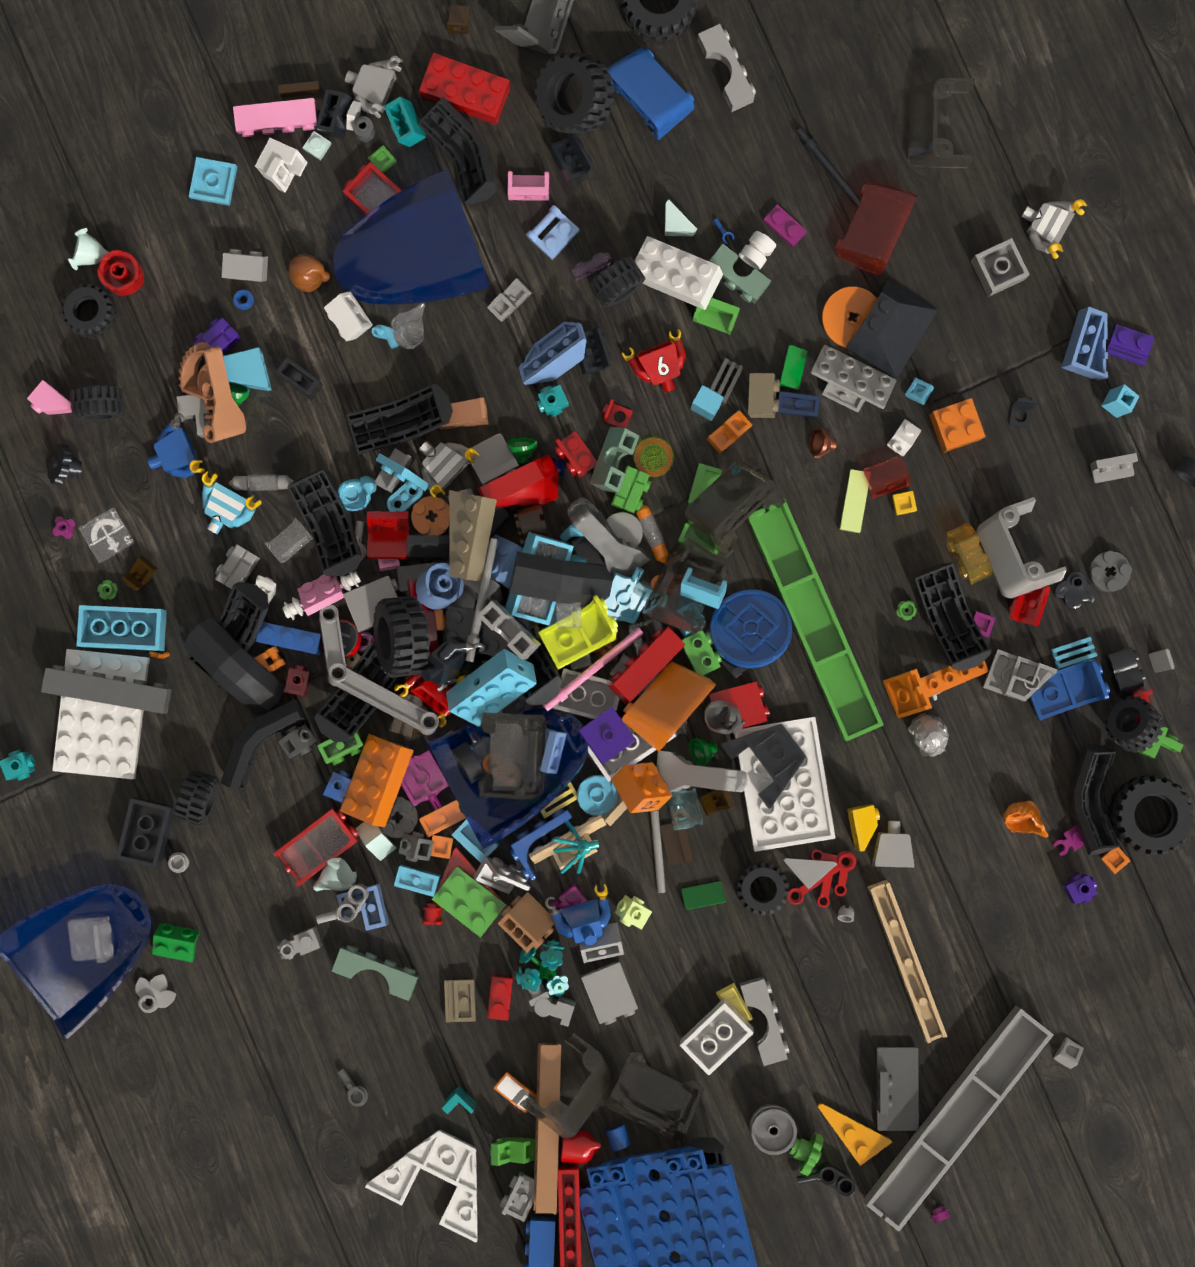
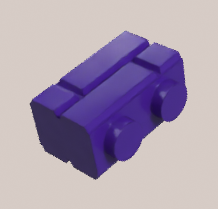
M217 318L210 323L208 331L205 333L201 332L194 338L195 343L192 345L207 342L211 347L219 346L224 355L241 337L223 318Z

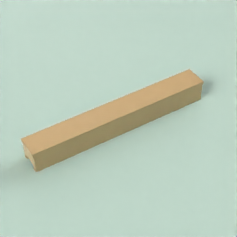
M884 880L868 886V891L925 1042L931 1043L938 1038L947 1037L890 882Z

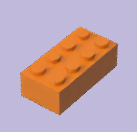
M368 734L340 812L371 825L385 828L414 750L382 737Z

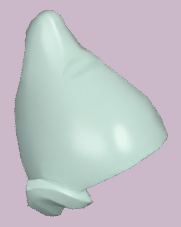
M82 228L75 232L78 240L73 259H68L70 265L75 270L78 269L79 265L101 263L103 256L109 253L95 238L86 233L88 231L87 228Z
M331 858L327 861L328 864L323 868L319 879L313 885V889L315 891H346L356 883L357 874L352 872L345 860Z

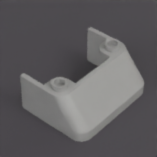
M1034 497L1001 509L981 523L976 531L977 539L999 590L1007 598H1014L1059 582L1067 571L1066 567H1062L1045 573L1042 565L1038 562L1023 564L1008 528L1015 526L1021 515L1032 512L1036 501Z

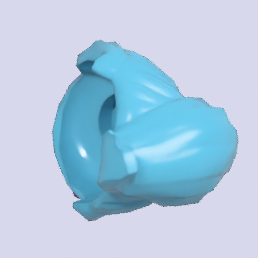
M370 476L350 479L341 483L338 487V495L346 511L354 512L366 509L371 499V494L376 491L377 485Z

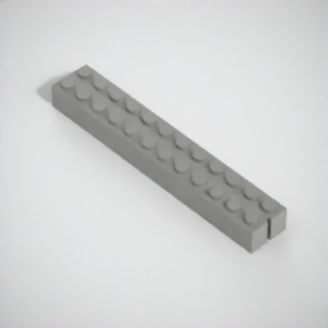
M1015 1005L919 1127V1130L915 1132L863 1200L866 1206L880 1217H883L897 1231H900L1049 1042L1053 1034Z

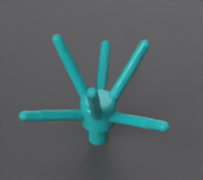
M567 820L565 824L578 842L553 838L554 842L575 845L556 848L553 852L577 850L576 856L560 873L563 874L580 858L577 873L580 874L585 855L590 853V850L599 848L598 840L590 842L587 839L583 840Z

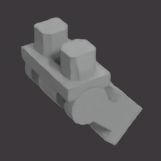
M542 982L538 985V991L532 992L530 989L528 990L531 995L529 1003L531 1007L534 1006L537 1015L542 1017L551 1015L562 1019L561 1025L569 1026L576 1001L561 996L558 1000L554 999L548 993L549 989L544 988Z

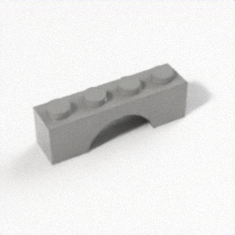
M718 24L699 33L697 42L706 59H717L727 66L731 79L724 88L723 96L730 111L733 112L753 103L756 91L753 84L748 83L746 79V69L743 65L740 66L735 47L731 48L730 37L727 30L722 29L721 25Z
M762 976L739 983L746 1006L761 1010L767 1019L766 1032L757 1042L763 1066L787 1060L786 1053H789V1048L786 1040L782 1041L780 1035L784 1031L781 1021H776L774 1013H778L775 1001H771L769 993H772L769 981H765Z

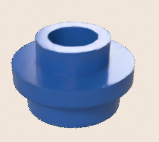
M242 289L235 293L233 302L238 309L247 310L252 307L254 297L250 291ZM247 297V302L241 303V298Z

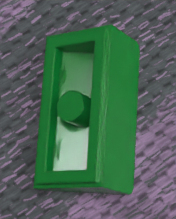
M793 345L788 346L780 378L781 387L799 390L808 351Z
M721 881L681 889L685 910L726 902Z

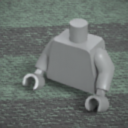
M392 56L390 60L362 65L359 74L350 70L347 72L345 82L354 85L352 91L355 101L361 103V109L364 112L374 114L377 118L381 117L378 112L383 113L385 110L384 106L388 101L397 78L393 70L401 71V68L397 65L399 62H403L402 59Z

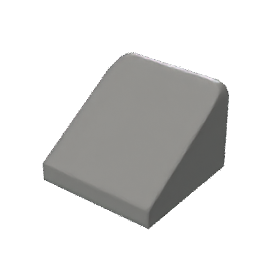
M1162 649L1149 654L1155 673L1174 669L1175 666L1170 650Z
M1066 1037L1057 1050L1054 1059L1072 1069L1078 1065L1084 1048Z

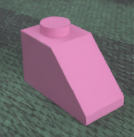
M44 380L40 382L27 398L32 403L30 407L39 414L41 412L48 415L72 413L71 402Z

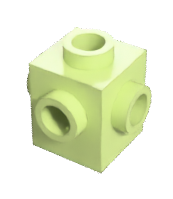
M625 895L618 903L615 913L621 917L619 921L630 927L632 924L642 929L652 911L643 905L644 901L638 897L633 896V898Z

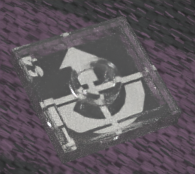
M114 507L78 528L98 563L106 561L135 543Z

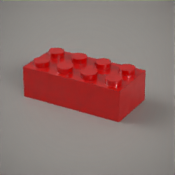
M433 53L419 91L421 98L438 103L444 97L457 111L497 125L511 87L510 80Z

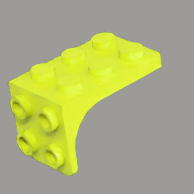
M597 595L593 596L592 602L582 610L538 632L557 669L616 640L618 625L613 616H608V607L603 598L599 599Z

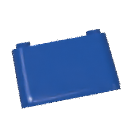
M640 47L607 68L608 71L606 73L611 74L613 80L611 81V86H614L615 92L617 94L620 93L644 118L645 124L654 130L651 134L658 141L694 110V97L690 92H685L657 63L653 53L648 48Z

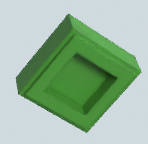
M384 145L368 157V160L382 173H385L397 162Z

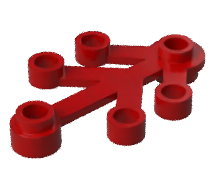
M818 849L811 852L812 860L836 862L837 865L810 889L805 885L789 889L788 901L794 905L800 904L807 892L822 883L821 894L817 898V904L822 908L827 907L830 903L829 892L832 876L840 871L838 884L834 886V893L838 896L845 895L847 892L846 880L848 871L852 870L856 865V858L849 851H842L838 855L823 853ZM815 852H820L821 857L819 859H814L813 855ZM845 857L849 859L847 865L842 864V859ZM838 886H843L844 891L842 893H837ZM793 892L798 893L799 896L797 899L791 898V894ZM823 897L827 899L825 905L820 904V899Z

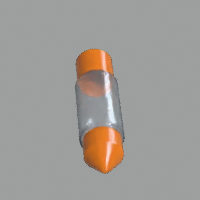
M642 504L640 510L636 511V514L641 523L644 536L649 547L652 549L655 559L666 563L669 553L664 544L663 536L650 508Z

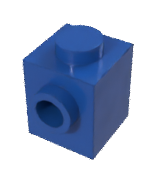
M343 770L333 772L323 795L343 803L352 780L350 778L351 774Z

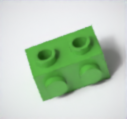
M703 630L682 640L686 644L683 649L696 673L703 676L721 667L719 663L722 660L717 651L713 652L710 646L713 642L708 632L704 634Z
M358 730L349 742H334L329 739L317 745L326 764L333 763V765L344 761V756L350 753L354 756L362 752L365 742Z

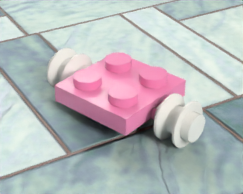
M356 571L350 572L346 576H340L341 581H339L337 576H326L323 574L320 578L303 584L302 587L298 588L300 602L294 597L292 598V603L284 602L285 606L282 609L286 617H291L295 620L294 615L299 614L303 616V611L309 616L344 598L342 589L345 588L351 591V586L356 585L359 587L358 583L361 582L359 575Z

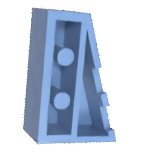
M1091 307L1079 310L1061 368L1096 381L1108 378V372H1106V359H1108V352H1106L1107 313Z

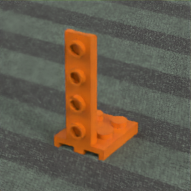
M984 660L980 665L966 671L954 670L951 666H948L920 678L917 669L883 680L897 718H902L932 708L929 697L985 674L989 670Z

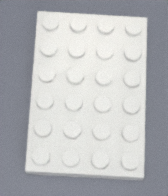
M72 649L66 650L65 671L73 672V668L86 670V675L93 676V672L106 674L105 678L113 679V676L126 677V682L133 683L134 679L146 681L147 684L148 657ZM61 696L52 771L136 779L143 710Z
M815 717L742 728L735 734L736 739L778 724H783L807 756L772 808L768 809L757 794L772 784L774 780L749 747L738 755L740 770L747 773V785L744 794L754 852L835 839Z

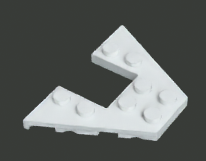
M439 1129L366 1184V1188L400 1205H403L420 1168L457 1186L439 1224L477 1242V1164L475 1146Z

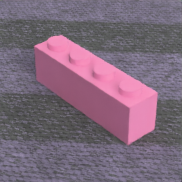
M314 98L233 107L236 132L242 134V137L254 136L255 132H262L263 135L274 134V130H282L284 133L294 132V128L313 130L318 120L317 102Z

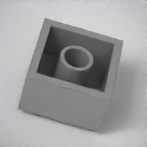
M1012 238L975 255L971 260L988 297L1024 281L1030 275Z

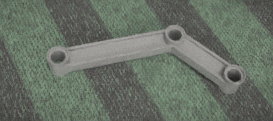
M334 605L321 609L319 622L329 683L418 729L425 735L433 734L439 723L436 714L420 708L346 668L338 610ZM331 613L334 618L326 619L323 615ZM339 671L343 677L335 678L332 673ZM431 720L434 726L426 727L423 721Z

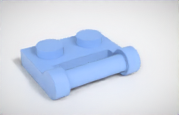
M554 205L532 231L529 230L525 234L551 260L580 231ZM556 217L559 222L540 240L537 236Z

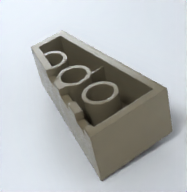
M449 490L450 576L465 580L481 581L497 499Z

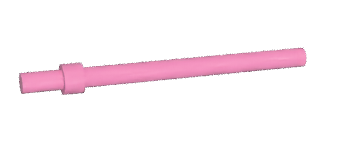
M637 628L563 689L560 688L559 694L547 704H543V707L549 711L560 701L566 700L568 698L567 695L643 635L641 629Z

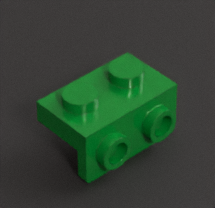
M160 923L154 933L152 955L193 962L199 931Z

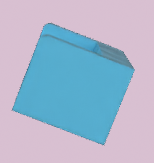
M702 385L692 403L691 410L712 421L721 406L723 396Z
M688 567L681 583L680 595L719 609L726 593L727 581L723 580L721 586L693 577L692 568Z
M471 816L452 834L480 863H482L485 856L488 857L499 845Z
M401 864L394 886L434 897L441 875Z

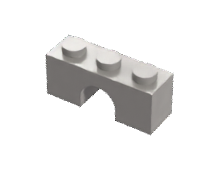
M492 600L477 615L491 630L499 633L507 641V646L521 660L527 659L541 645L497 600Z

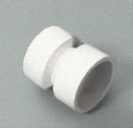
M755 231L749 239L750 245L744 246L739 253V257L749 266L760 270L767 260L765 256L771 255L776 248V244L765 234Z

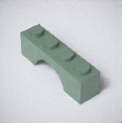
M347 944L346 947L342 946L340 948L332 972L351 979L362 970L371 969L378 971L388 982L389 994L407 1001L410 1000L419 977L416 974V970L406 966L402 969L396 966V962L385 959L384 962L377 959L378 956L370 952L363 954L358 952V948Z

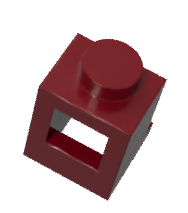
M295 665L294 669L289 668L284 692L307 696L312 672H307V667ZM296 676H299L301 679L299 684L294 682Z

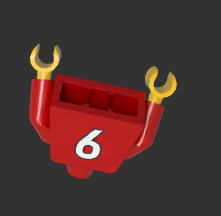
M677 330L678 337H673L670 331L669 341L637 354L629 347V350L632 352L631 355L625 356L622 351V356L626 361H629L628 364L635 375L645 382H651L653 385L661 383L664 392H670L675 389L672 379L680 376V370L684 366L686 357L683 343L680 340L681 331Z
M420 673L411 675L405 680L406 683L404 685L398 684L394 687L395 692L401 687L404 688V692L399 695L400 697H405L408 694V689L411 687V692L438 713L436 714L438 719L440 718L438 726L443 727L446 725L445 717L451 714L448 708L446 692L454 686L445 684L439 686L432 681H425Z

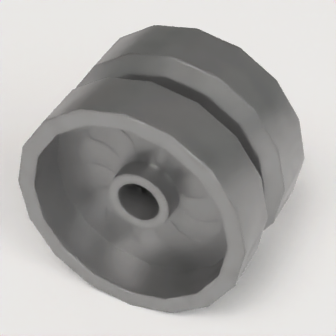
M766 1104L760 1106L750 1119L749 1130L754 1144L760 1151L768 1155H779L787 1152L793 1146L797 1137V1128L792 1115L786 1108L778 1104ZM772 1127H776V1128H777V1129H773L772 1132H770V1129H771Z

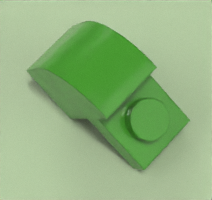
M1163 727L1160 728L1163 731L1162 736L1159 735L1157 737L1159 741L1157 743L1154 742L1152 748L1149 749L1147 747L1145 748L1146 751L1140 752L1138 750L1137 753L1148 758H1155L1160 746L1173 752H1181L1183 744L1179 743V739L1170 734L1165 736L1168 728Z
M523 1137L497 1139V1142L491 1144V1165L499 1166L508 1162L525 1164L534 1161L535 1139Z

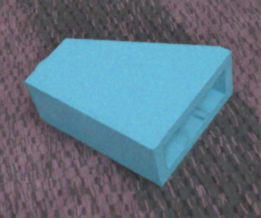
M259 347L223 356L229 384L265 391L272 390L263 352Z

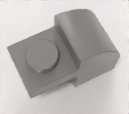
M193 395L178 396V413L184 416V420L196 418L197 435L204 438L203 428L209 425L208 419H204L205 415H207L206 410H204V400Z

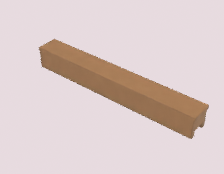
M559 1042L538 1043L533 1210H535V1213L556 1214L561 1070V1044Z

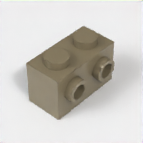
M750 373L748 414L751 418H775V412L779 411V400H776V392L780 390V380L776 378L774 373Z

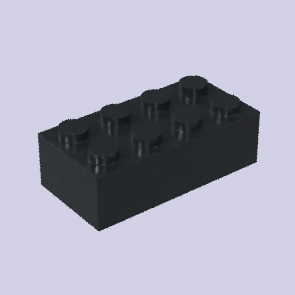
M455 605L448 606L442 644L451 637L456 638L459 642H467V638L471 634L475 609ZM513 616L531 634L533 621ZM483 621L481 622L478 637L480 638L479 643H482L485 649L480 652L479 649L481 647H477L475 653L495 656L503 649H506L515 654L507 646V641L499 633L491 630Z

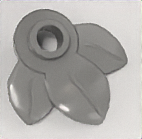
M164 974L155 976L150 982L140 977L136 983L135 991L139 996L138 1005L145 1013H152L157 1008L168 1007L176 997L175 992L167 990V979ZM147 999H151L153 1001L152 1006L147 1005Z

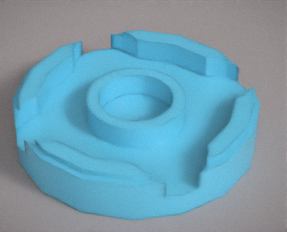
M592 775L585 778L577 790L579 806L586 813L593 816H602L609 813L615 806L618 798V791L613 782H608L602 775Z

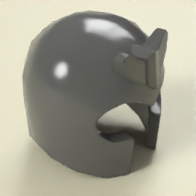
M718 700L711 702L705 710V722L708 728L720 734H730L732 732L737 734L745 723V720L741 719V712L737 705L729 701Z

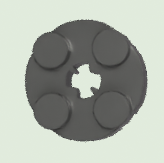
M1113 551L1104 552L1094 557L1089 565L1090 581L1100 591L1114 592L1126 586L1130 579L1132 567L1122 554ZM1113 567L1114 576L1110 575L1107 577L1105 575L1107 572L1105 568Z

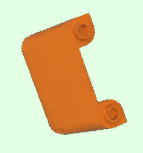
M673 661L660 671L661 674L634 704L630 702L623 711L626 714L621 719L658 752L716 686L709 678Z

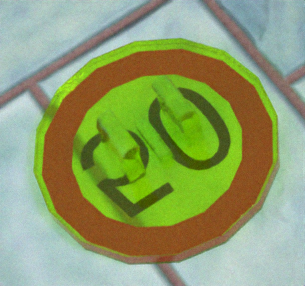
M650 437L644 439L637 445L634 451L636 468L650 475L649 477L664 475L673 464L674 454L672 448L665 440Z

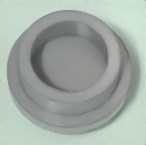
M176 852L169 857L168 866L173 872L181 873L188 868L189 859L186 854Z

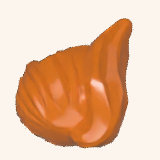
M1034 802L1013 803L1004 812L1003 821L1011 832H1034L1042 837H1048V833L1041 820L1040 811Z

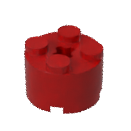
M114 250L104 255L101 259L100 266L98 267V276L103 285L118 296H127L135 293L143 286V268L131 254Z

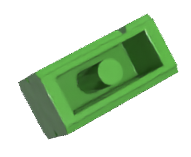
M627 466L620 491L615 493L611 505L634 514L635 510H640L644 501L640 499L643 491L648 492L652 481L648 480L650 475Z

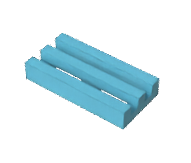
M1091 637L1051 649L1057 669L1096 657L1097 653L1094 651ZM1087 643V647L1060 656L1057 655L1059 651ZM1088 650L1090 652L1088 655L1060 664L1059 660Z

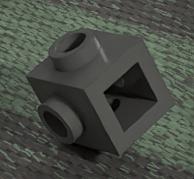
M305 724L299 728L295 725L286 731L287 735L279 741V744L289 759L299 753L303 756L311 751L312 748L310 746L316 742V739Z
M412 831V835L403 833L398 853L405 855L406 860L418 862V859L429 861L434 841L424 838V834Z

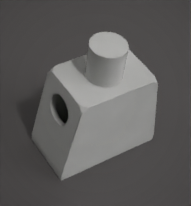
M888 821V833L878 832L872 861L873 866L914 868L910 834L900 833V821Z

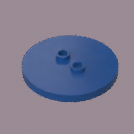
M756 589L742 590L725 598L721 602L719 609H715L710 623L711 639L717 652L731 664L744 668L762 667L777 660L787 649L792 637L791 616L784 603L771 593Z

